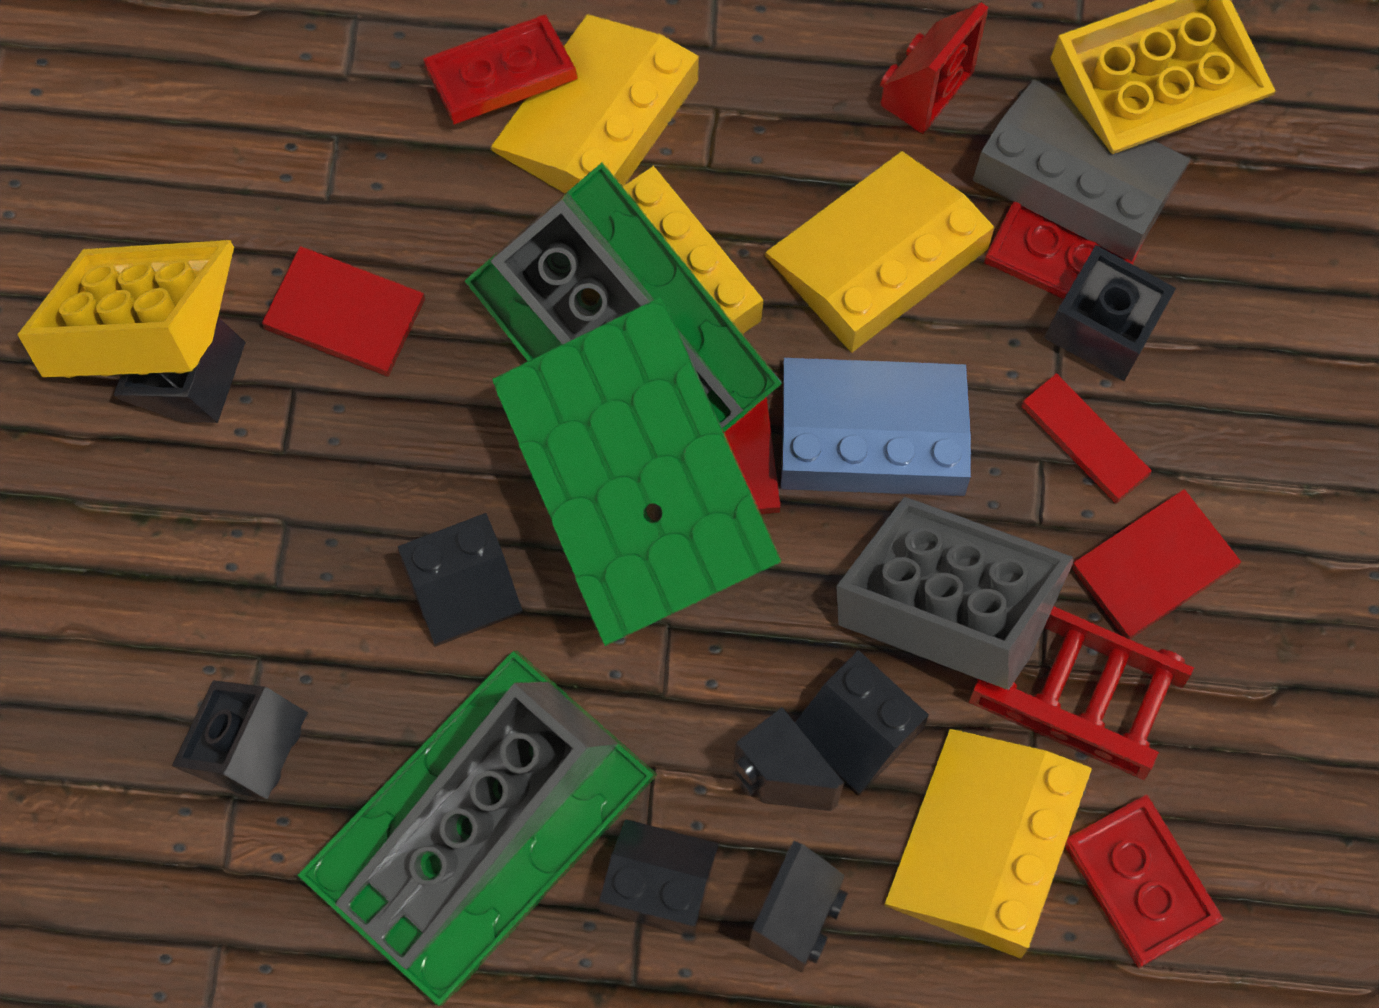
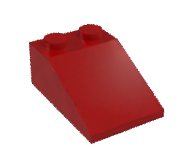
M982 2L935 22L925 35L921 32L918 33L906 51L907 58L900 66L893 64L882 78L880 86L883 87L881 106L924 134L974 73L989 7Z

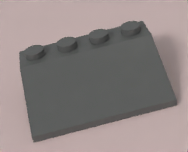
M1033 80L1001 119L981 151L973 181L1014 202L1022 204V206L1132 262L1191 159L1154 140L1111 154L1069 97Z
M904 497L838 583V623L847 629L1009 690L1033 653L1073 565V557Z

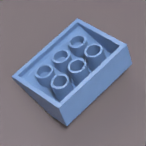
M784 358L780 489L965 496L971 477V431L966 364Z

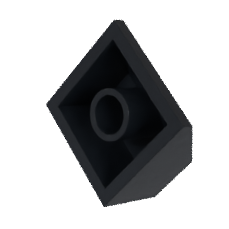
M1095 245L1058 308L1044 338L1116 378L1125 381L1176 288Z
M218 317L213 341L200 358L198 365L191 372L181 374L175 372L149 373L146 375L121 374L114 396L119 400L180 422L218 423L246 342Z
M487 513L398 546L402 565L435 647L523 613L504 554Z
M858 650L824 684L795 724L840 779L860 796L924 730L929 714Z
M213 680L172 766L237 794L268 799L271 791L276 787L281 778V769L291 748L296 744L301 735V726L308 712L265 686Z
M780 708L736 742L733 764L736 771L732 775L740 788L748 796L755 793L762 803L831 811L838 806L844 782L783 708Z
M625 819L611 856L600 896V913L694 938L719 843Z
M793 840L752 929L749 948L801 973L808 960L817 964L828 940V936L821 934V930L828 916L837 920L848 895L847 892L840 889L845 875L809 848Z

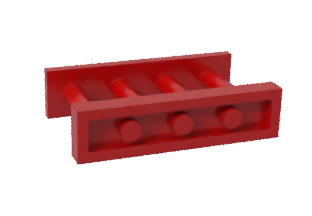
M1053 606L1044 628L1065 638L1041 693L1031 696L1016 689L1017 685L1014 682L1009 690L978 679L969 703L1145 780L1152 770L1159 753L1149 748L1150 743L1147 741V738L1170 684H1173L1183 689L1194 667L1185 664L1184 658L1175 652L1166 649L1155 651ZM1084 645L1109 657L1085 713H1080L1077 716L1061 709V704L1058 700L1080 649ZM1127 664L1152 675V679L1129 733L1120 735L1106 729L1105 723L1102 720Z

